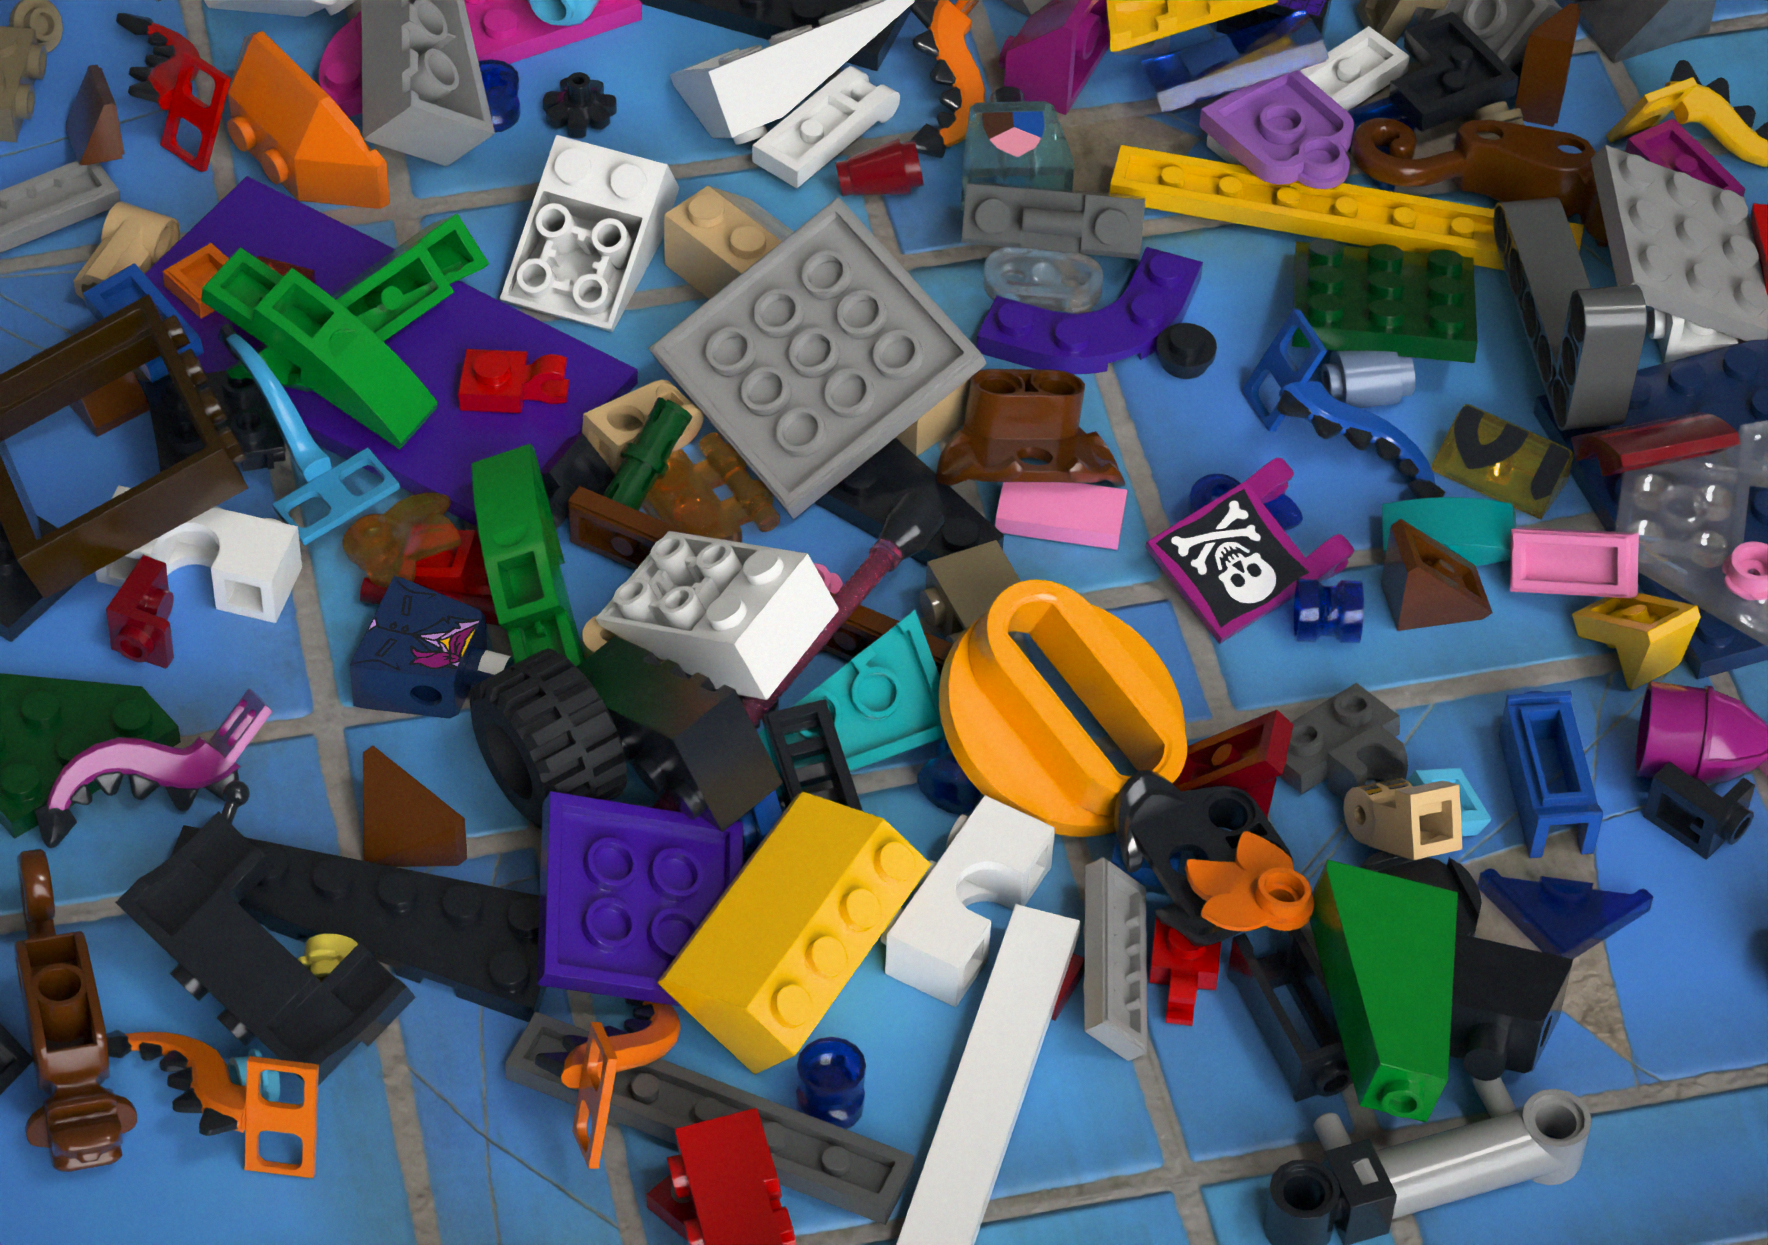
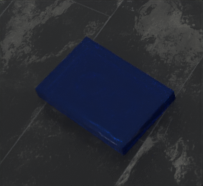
M1306 9L1144 60L1142 64L1161 111L1166 113L1326 62V59H1329L1324 39Z

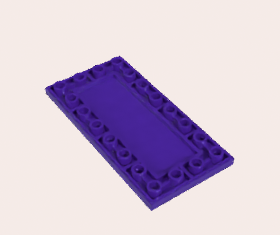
M246 176L164 254L145 275L199 335L204 353L197 356L205 373L224 371L239 361L219 341L218 332L221 326L225 324L230 325L237 335L243 338L253 349H256L263 342L217 311L201 319L164 286L162 271L210 243L229 259L241 247L282 276H285L293 268L331 295L389 254L394 248ZM458 280L450 284L454 293L384 341L438 401L437 409L401 449L389 443L313 390L305 392L284 386L283 388L317 445L346 460L368 447L399 482L400 488L478 527L472 485L473 462L532 444L541 470L568 438L582 434L584 413L631 392L638 384V369ZM466 349L527 351L529 364H532L537 358L548 354L567 357L565 379H569L570 382L567 402L563 404H548L537 400H524L522 413L460 411L458 391ZM367 465L362 467L383 478L373 466Z

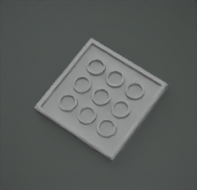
M839 197L648 348L657 362L694 405L701 410L707 420L793 519L987 365L982 353Z

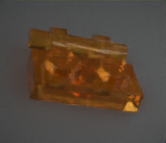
M716 432L705 435L699 442L698 447L706 457V460L693 464L683 449L672 452L666 462L669 465V470L663 479L657 478L641 504L647 515L694 535L741 543L742 529L739 526L753 521L761 532H768L774 529L780 522V515L772 506L774 500L772 494L761 481L753 480L745 470L746 464L730 444H726ZM726 484L733 497L720 501L712 489Z

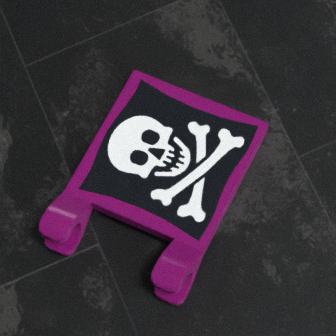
M1277 457L1268 462L1245 482L1146 542L1145 548L1219 644L1316 583L1331 578L1343 571L1349 563L1348 558L1354 553V548L1342 534H1337L1305 558L1268 511L1264 503L1270 502L1284 494L1288 488V481L1294 475L1293 470L1282 458Z

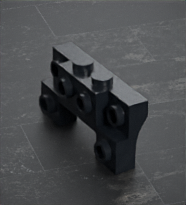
M218 811L178 852L153 871L140 877L115 903L179 963L169 974L195 999L200 1001L209 992L225 1007L216 1018L236 1038L247 1046L256 1037L280 1060L319 1064V1086L361 1041L368 1047L416 997L400 979L395 978L361 943L320 982L312 972L238 904L273 869L274 864L258 847L252 845L238 832L228 819ZM296 1074L304 1082L303 1078Z

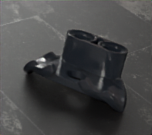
M1141 770L1127 780L1116 799L1114 826L1125 870L1129 873L1138 871L1142 867L1143 857L1145 858L1174 902L1155 911L1160 923L1178 930L1193 946L1212 945L1243 931H1232L1218 927L1201 916V911L1207 901L1203 900L1192 890L1187 876L1177 873L1172 868L1169 861L1172 855L1180 851H1192L1197 860L1235 862L1239 839L1244 831H1248L1270 841L1282 849L1293 861L1289 849L1256 801L1247 792L1237 787L1216 786L1180 791L1159 773L1152 770ZM1218 827L1227 828V829H1229V830H1231V831L1222 830V829H1220V828H1218Z

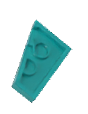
M916 610L792 706L826 699L850 772L946 738L939 710L940 675ZM817 728L785 735L784 737L788 745L819 737ZM763 729L758 734L773 762L766 733ZM824 754L793 761L796 769L824 762L826 759ZM817 784L801 787V789L803 790ZM779 786L775 789L777 797L781 798L782 793Z

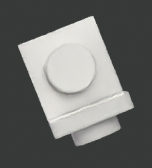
M1647 307L1648 336L1650 339H1657L1663 363L1738 344L1735 337L1655 308Z

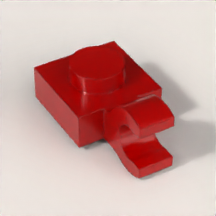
M466 349L458 391L460 411L522 413L524 400H537L548 404L566 403L570 386L569 379H565L567 357L548 354L537 358L532 364H529L527 351Z
M1156 914L1149 983L1169 985L1165 1023L1192 1026L1197 988L1216 991L1221 941L1208 946H1193L1178 930L1160 923Z

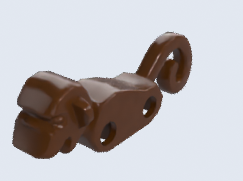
M1374 118L1360 124L1354 131L1351 145L1353 161L1365 174L1375 180L1394 186L1424 187L1451 179L1460 190L1482 194L1500 202L1557 197L1562 203L1567 218L1572 217L1576 213L1580 215L1581 224L1584 225L1585 230L1595 239L1597 246L1607 247L1609 245L1591 158L1596 152L1589 141L1577 135L1496 120H1471L1463 123L1457 130L1453 151L1443 152L1426 158L1413 159L1417 138L1412 129L1402 122L1388 118ZM1491 132L1498 135L1500 139H1485L1476 133ZM1569 145L1578 148L1582 152L1576 154L1567 153L1560 150L1558 146ZM1375 146L1389 147V153L1385 154Z
M41 849L23 851L17 857V867L28 939L15 942L14 953L37 1086L39 1090H44L51 1095L43 1100V1106L35 1111L26 1122V1137L33 1146L49 1148L52 1166L58 1171L70 1172L110 1165L118 1161L123 1155L121 1144L123 1143L122 1134L135 1127L137 1123L136 1108L127 1098L114 1094L110 1088L100 1086L105 1079L110 1077L108 1043L85 935L82 931L56 935L53 921L55 917L54 896L46 853Z

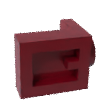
M143 555L106 608L112 650L120 652L124 657L132 661L148 662L166 669L174 659L171 627L169 621H167L173 607L174 596L169 591L165 562Z

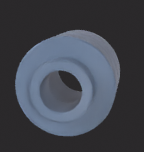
M1334 350L1330 356V363L1322 365L1321 381L1327 392L1335 399L1358 408L1397 404L1400 402L1401 397L1413 395L1415 390V370L1412 357L1398 356L1397 352Z

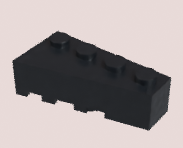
M617 636L611 638L576 666L591 682L607 707L618 731L626 764L629 763L633 766L640 779L654 793H659L662 789L667 791L677 807L689 819L695 820L701 816L723 832L783 783L734 688L724 684L718 690L712 692L711 690L715 686L709 677L697 672L688 678L678 663L667 659L661 664L651 651Z

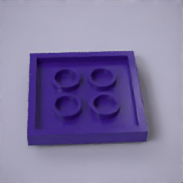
M550 791L542 807L537 985L681 1006L657 982L742 869L743 822L736 821L725 831L721 832L701 816L691 820L682 812Z

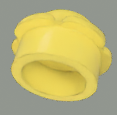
M339 934L316 935L306 941L304 956L299 957L298 960L322 982L358 943L347 936Z

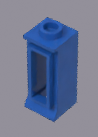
M1571 690L1556 692L1530 691L1524 694L1507 695L1499 739L1529 858H1541L1543 856L1549 826L1565 824L1577 825V842L1581 855L1594 854L1603 818V810L1597 803L1571 705ZM1554 739L1568 792L1548 793L1535 740Z

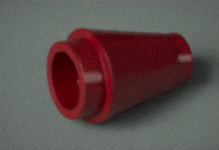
M897 137L851 156L847 160L835 162L843 197L853 194L854 196L911 194L910 188L924 186L915 140L900 143V139Z

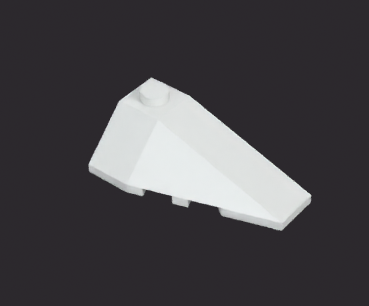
M869 0L819 19L820 26L812 28V25H806L772 35L771 39L768 40L770 46L763 49L761 45L742 50L736 48L672 73L670 77L674 87L712 138H733L735 145L743 144L768 133L765 124L784 117L913 4L915 0Z

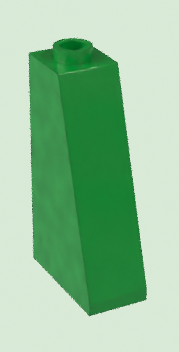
M1327 859L1312 892L1315 904L1309 922L1359 1106L1386 1112L1396 1117L1410 1118L1427 1123L1448 1082L1458 892Z

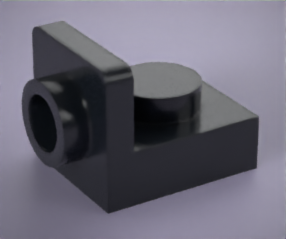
M1668 762L1653 776L1643 817L1707 860L1725 841L1733 845L1747 831L1754 817V812L1749 810L1755 784L1743 777L1727 794L1721 797L1710 790L1702 780L1688 775Z

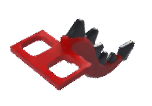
M118 13L116 22L136 36L148 35V43L155 46L152 51L154 55H147L144 60L145 64L149 67H131L129 69V75L140 81V83L129 86L128 93L136 98L156 102L162 110H169L160 145L198 171H207L231 78L201 59L196 47L181 34L154 23L151 18ZM200 69L210 75L215 81V89L210 106L192 95L193 87L191 81L196 78ZM181 117L197 127L201 132L202 139L197 157H194L177 144L176 135Z

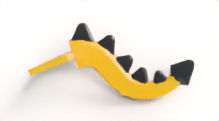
M1680 60L1675 65L1670 80L1665 83L1664 88L1645 94L1606 134L1609 143L1657 126L1673 111L1679 124L1689 122L1700 123L1728 151L1741 160L1761 167H1768V122L1754 131L1752 129L1756 115L1754 108L1750 105L1732 107L1730 105L1728 81L1720 77L1707 86H1703L1691 64L1686 60Z

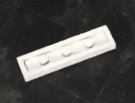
M1368 26L1300 71L1348 112L1389 85L1390 81L1406 74L1410 55ZM1208 134L1206 145L1228 163L1244 166Z

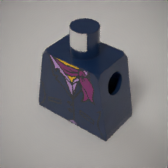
M394 576L350 663L353 706L363 709L450 719L459 715L472 686L475 687L477 683L514 665V659L512 656L487 650L486 619L479 609L407 579Z

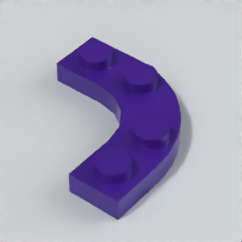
M1146 247L1128 288L1114 303L1092 312L1073 314L1051 311L996 295L977 335L976 348L983 355L1033 369L1060 370L1071 374L1106 372L1108 363L1126 359L1136 354L1142 360L1156 351L1157 338L1165 328L1181 323L1201 280L1203 262Z

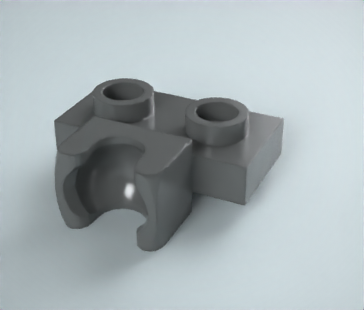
M1358 683L1353 684L1291 722L1294 726L1288 747L1287 761L1283 773L1279 777L1301 794L1328 779V789L1344 801L1347 792L1352 787L1365 785L1367 779L1386 781L1403 778L1406 780L1408 771L1407 753L1404 744L1396 738L1400 734V715Z

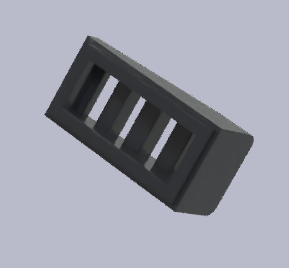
M826 699L763 714L762 722L773 763L783 781L780 789L785 808L789 806L797 794L802 792L801 787L831 780L833 788L809 794L863 811ZM817 728L819 737L787 745L785 735ZM821 754L825 756L826 761L796 769L793 761Z

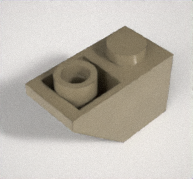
M997 540L928 561L926 589L920 591V605L928 624L931 627L938 625L946 641L954 644L959 635L970 624L981 617L1005 589L1021 582ZM1008 632V634L1013 639L1016 632Z

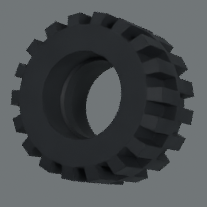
M549 648L541 650L477 683L472 688L470 693L471 719L482 756L507 799L537 828L542 830L543 802L550 791L608 801L624 793L623 789L627 785L626 762L622 743L613 719L591 682L564 655L558 654L555 650Z

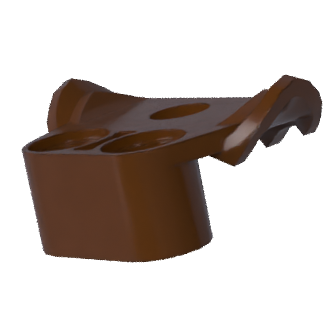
M983 369L975 373L970 380L963 430H959L941 452L936 472L937 483L948 486L956 485L966 480L1096 483L1108 480L1115 487L1125 486V481L1117 463L1101 436L1096 431L1086 434L1079 427L1085 383L1074 374L1060 370ZM1037 458L1048 464L1032 465L1020 459Z

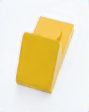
M1638 593V596L1633 598L1604 597L1572 613L1578 637L1606 643L1607 647L1617 649L1626 685L1630 690H1634L1656 679L1680 664L1701 618L1698 606L1643 593Z

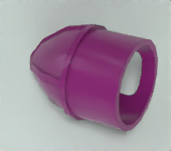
M1654 681L1648 682L1638 727L1635 755L1636 777L1653 779V776L1670 762L1688 775L1702 780L1705 784L1724 783L1756 769L1768 759V725L1740 700L1715 691L1713 686L1697 688Z

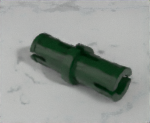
M661 397L657 398L646 422L633 443H626L622 449L620 456L623 460L602 496L639 511L642 506L641 504L655 481L663 479L669 470V465L666 462L680 436H682L687 425L691 422L692 415L668 399L666 401Z

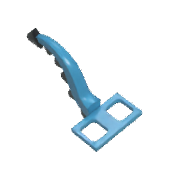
M225 324L221 326L218 332L219 341L235 359L241 360L245 369L250 373L267 403L269 412L274 418L293 460L307 484L273 503L274 511L285 524L298 526L288 513L291 509L309 498H320L331 510L326 517L309 527L303 528L298 526L299 540L304 546L401 489L399 482L368 447L332 468L329 456L314 442L296 407L268 365L252 346L237 335L230 325ZM367 465L373 466L384 478L381 484L359 496L353 495L342 483L346 476Z

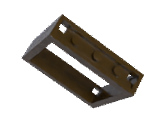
M149 294L0 374V521L17 561L44 599L248 489L237 465L245 461L247 457L231 428L226 426L220 430L218 425L227 421L228 418L210 386L201 391L199 386L207 383L209 379L191 348L184 352L181 350V348L191 343L184 328L175 315L164 319ZM161 355L205 448L45 535L4 440Z

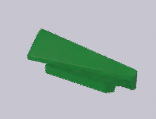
M457 213L428 225L330 296L347 308L384 342L454 293L450 286L451 283L484 269L489 265V262ZM264 343L254 349L268 365L282 386L305 392L311 391L310 388L300 382L301 368ZM241 360L226 369L231 378L243 379L246 377L253 379L243 366Z

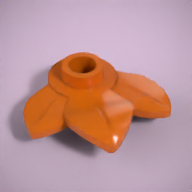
M1248 831L1242 833L1237 845L1235 862L1187 860L1185 871L1192 890L1203 900L1207 901L1203 906L1201 916L1218 927L1232 931H1251L1267 926L1276 930L1289 931L1303 927L1312 916L1315 903L1308 880L1294 870L1293 861L1290 856L1270 841Z

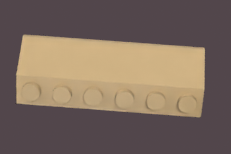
M706 186L664 214L665 265L710 299L794 231L751 199ZM971 377L896 438L913 454L919 456L962 425L965 420Z

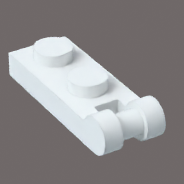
M849 66L752 145V162L793 187L798 188L877 121L881 123L888 121L899 106L900 94L884 84L876 87L869 82V76L854 66Z

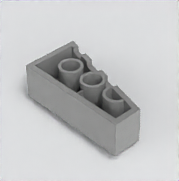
M361 0L363 140L447 167L495 134L464 0Z

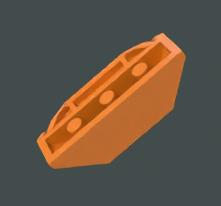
M258 31L245 36L228 91L231 119L227 121V129L237 148L243 152L248 150L261 163L270 181L276 185L281 183L298 201L376 209L389 205L387 161L376 149H371L364 142L359 129L335 101L263 31Z

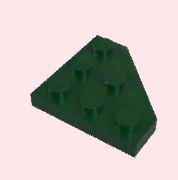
M0 673V823L14 839L38 826L34 809L47 804L51 788L62 768L75 755L92 745L121 737L145 739L174 747L181 743L179 726L142 686ZM95 781L88 784L91 794L101 789Z

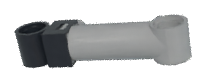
M1501 1077L1491 1081H1482L1474 1078L1473 1084L1490 1116L1489 1119L1378 1150L1374 1149L1370 1138L1352 1143L1339 1115L1334 1112L1323 1113L1316 1118L1313 1124L1325 1150L1322 1164L1309 1159H1295L1280 1165L1272 1174L1263 1220L1265 1236L1272 1245H1326L1330 1241L1334 1225L1342 1244L1348 1245L1389 1233L1393 1218L1530 1179L1545 1185L1562 1184L1572 1179L1580 1169L1592 1122L1589 1108L1579 1097L1571 1092L1560 1089H1546L1531 1095L1524 1104L1523 1109L1517 1110ZM1546 1135L1554 1136V1137H1557L1558 1139L1550 1138V1137H1547ZM1293 1205L1305 1206L1311 1210L1297 1209Z

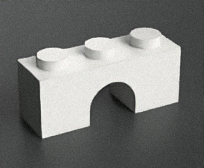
M118 485L112 499L131 488ZM215 506L99 569L95 573L97 582L121 587L143 555L165 562L167 576L182 566L205 565L211 568L217 610L276 623L302 569L298 526L285 524L272 518H259L224 510Z
M984 795L970 817L963 814L957 819L948 836L947 850L938 862L929 861L931 863L930 867L914 888V897L905 909L900 907L883 931L881 943L886 945L885 974L956 1008L988 961L991 920L970 911L966 906L983 901L995 902L1014 910L1015 904L1025 906L1051 868L1055 827Z

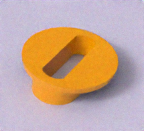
M1037 579L1021 581L1005 589L987 611L959 635L945 659L939 684V710L945 737L957 763L968 779L983 795L1055 827V834L1091 837L1116 832L1114 826L1116 799L1124 784L1132 776L1119 774L1009 636L1008 632L1029 634L1137 771L1152 770L1164 776L1171 783L1182 772L1187 757L1185 719L1178 690L1168 669L1156 651L1140 634L1121 619L1104 609L1090 604L1080 594L1062 584Z

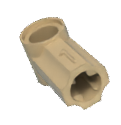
M123 201L117 202L105 219L100 245L73 280L76 295L85 301L83 292L134 263L145 274L179 241L180 225L178 220Z

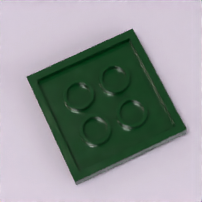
M1316 239L1310 243L1296 241L1293 265V309L1301 310L1326 350L1397 352L1398 356L1475 363L1478 340L1473 257H1463L1459 253L1450 250H1434L1430 253L1408 252L1388 244H1378L1370 248L1343 246L1341 243L1331 239ZM1298 327L1292 336V347L1310 348L1309 341Z

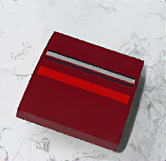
M1704 412L1689 413L1571 437L1576 461L1598 457L1602 477L1719 454L1740 445L1738 432L1730 424L1715 415Z

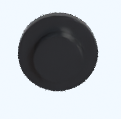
M1191 323L1174 324L1165 328L1157 338V357L1161 361L1164 370L1174 377L1181 379L1196 378L1202 375L1215 360L1217 351L1216 340L1207 329Z

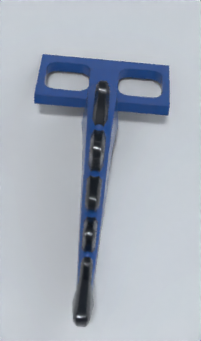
M1293 309L1242 389L1267 430L1276 432L1285 416L1299 417L1313 424L1318 436L1324 439H1329L1338 434L1343 435L1359 450H1366L1369 443L1374 444L1380 458L1384 460H1400L1401 463L1398 466V470L1405 475L1415 478L1408 486L1417 499L1443 497L1446 492L1436 485L1435 477L1427 458L1418 446L1401 430L1369 411L1335 399L1327 392L1321 381L1308 382L1327 353V350L1301 310ZM1298 327L1310 343V353L1300 369L1297 368L1287 352L1288 342ZM1269 372H1271L1281 388L1279 392L1280 400L1271 414L1259 397V388Z

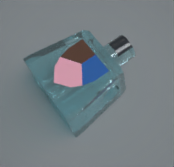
M1005 86L991 94L990 102L975 103L970 107L962 161L960 211H964L966 184L969 180L1073 190L1074 159L1054 105L1047 101L1025 102L1024 94L1020 89Z

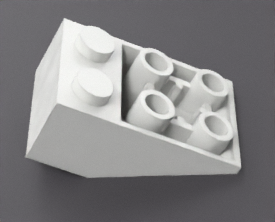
M556 135L507 275L500 301L613 332L664 235V214L673 209L680 188L668 165Z
M668 531L662 539L654 544L650 554L631 577L615 591L614 597L595 619L601 627L651 651L658 658L664 661L669 659L678 663L682 670L691 676L698 672L709 677L717 690L725 684L734 688L738 695L767 700L831 621L839 608L808 553Z

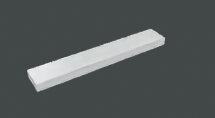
M1015 904L896 1245L975 1244L1080 934V920Z

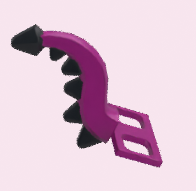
M248 688L210 739L213 745L200 736L194 743L183 749L145 739L121 737L92 745L75 755L62 768L51 788L47 804L34 809L42 840L48 848H54L60 844L77 823V820L69 810L71 803L89 805L92 802V795L88 788V784L92 781H95L106 795L112 796L118 792L123 775H128L131 793L139 800L147 798L159 786L165 787L175 807L180 811L189 810L201 788H205L225 801L223 798L224 787L231 781L239 780L238 769L241 766L235 761L273 711L254 691Z

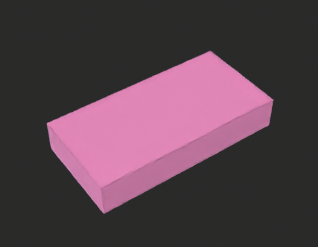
M1003 482L995 527L1003 534L1118 550L1126 507L1127 490L1085 483Z
M1527 527L1511 529L1510 592L1615 598L1638 596L1639 533Z

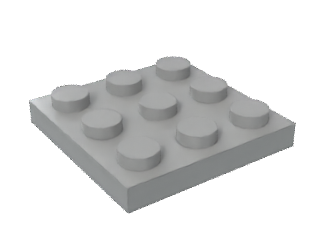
M1604 145L1591 158L1617 286L1637 284L1643 292L1646 306L1743 341L1768 339V295L1745 197L1731 190H1724L1692 178L1686 173L1676 172L1652 163L1639 155L1629 154Z

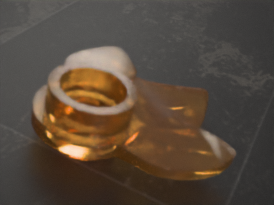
M430 492L416 494L400 500L384 514H371L360 518L347 530L343 537L342 545L346 556L351 562L367 572L372 583L380 587L388 588L394 576L414 582L416 561L460 546L462 543L461 537L453 523L443 516L451 505L449 496Z

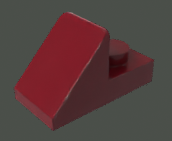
M1274 710L1187 746V757L1182 772L1172 784L1180 791L1216 786L1237 787L1247 792L1256 801L1268 819L1277 780L1276 777L1283 773L1294 724L1278 710Z

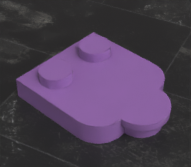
M1290 62L1201 109L1199 126L1254 175L1265 182L1282 185L1299 181L1301 184L1311 188L1330 189L1342 184L1348 176L1350 162L1346 153L1351 146L1354 128L1351 115Z

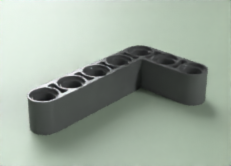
M1550 197L1498 202L1495 206L1493 217L1496 246L1558 428L1561 431L1624 424L1647 326L1646 304L1640 286L1632 284L1591 288L1559 198Z

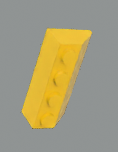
M801 792L794 797L657 983L754 1075L797 1054L931 863L884 818Z

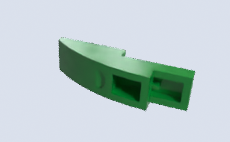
M240 247L202 287V302L301 368L300 382L398 449H401L437 409L438 401L394 351L347 308L295 269L291 268L285 276H282Z
M527 444L473 462L472 485L485 568L499 626L507 631L515 664L541 650L549 648L555 650L558 654L564 655L575 666L579 665L585 660L560 567L565 561L534 446Z

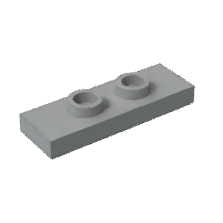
M77 160L1 190L0 253L111 209L117 202H120L119 189L100 163L81 166Z
M1102 857L1085 866V925L1083 927L1085 940V977L1083 982L1084 1031L1125 1060L1130 1061L1147 1053L1146 887Z

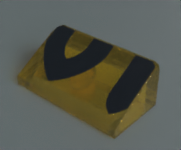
M1464 404L1451 425L1431 468L1432 471L1491 498L1512 503L1514 508L1542 520L1568 482L1573 451L1470 404Z

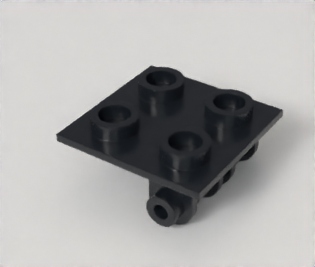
M226 370L206 373L209 381L199 387L202 391L210 386L221 404L228 420L218 426L220 430L229 426L247 457L245 461L241 462L242 471L262 468L274 469V462L286 461L284 440L254 380L246 377L243 379L231 378ZM172 378L158 380L153 383L145 382L160 472L205 448Z

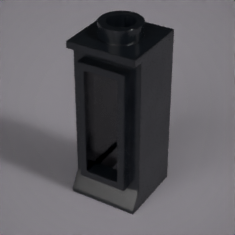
M1301 928L1289 931L1281 930L1277 953L1260 959H1256L1253 955L1254 948L1246 933L1234 936L1227 977L1237 986L1292 1087L1294 1101L1298 1102L1316 1095L1328 1097L1344 1091L1353 1084L1322 966ZM1286 985L1320 1047L1319 1049L1310 1052L1306 1051L1275 995L1274 988Z

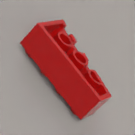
M758 1108L675 1128L679 1154L667 1157L666 1159L676 1198L690 1196L695 1218L683 1221L688 1245H797L788 1209L786 1206L781 1207L780 1199L782 1194L779 1179Z

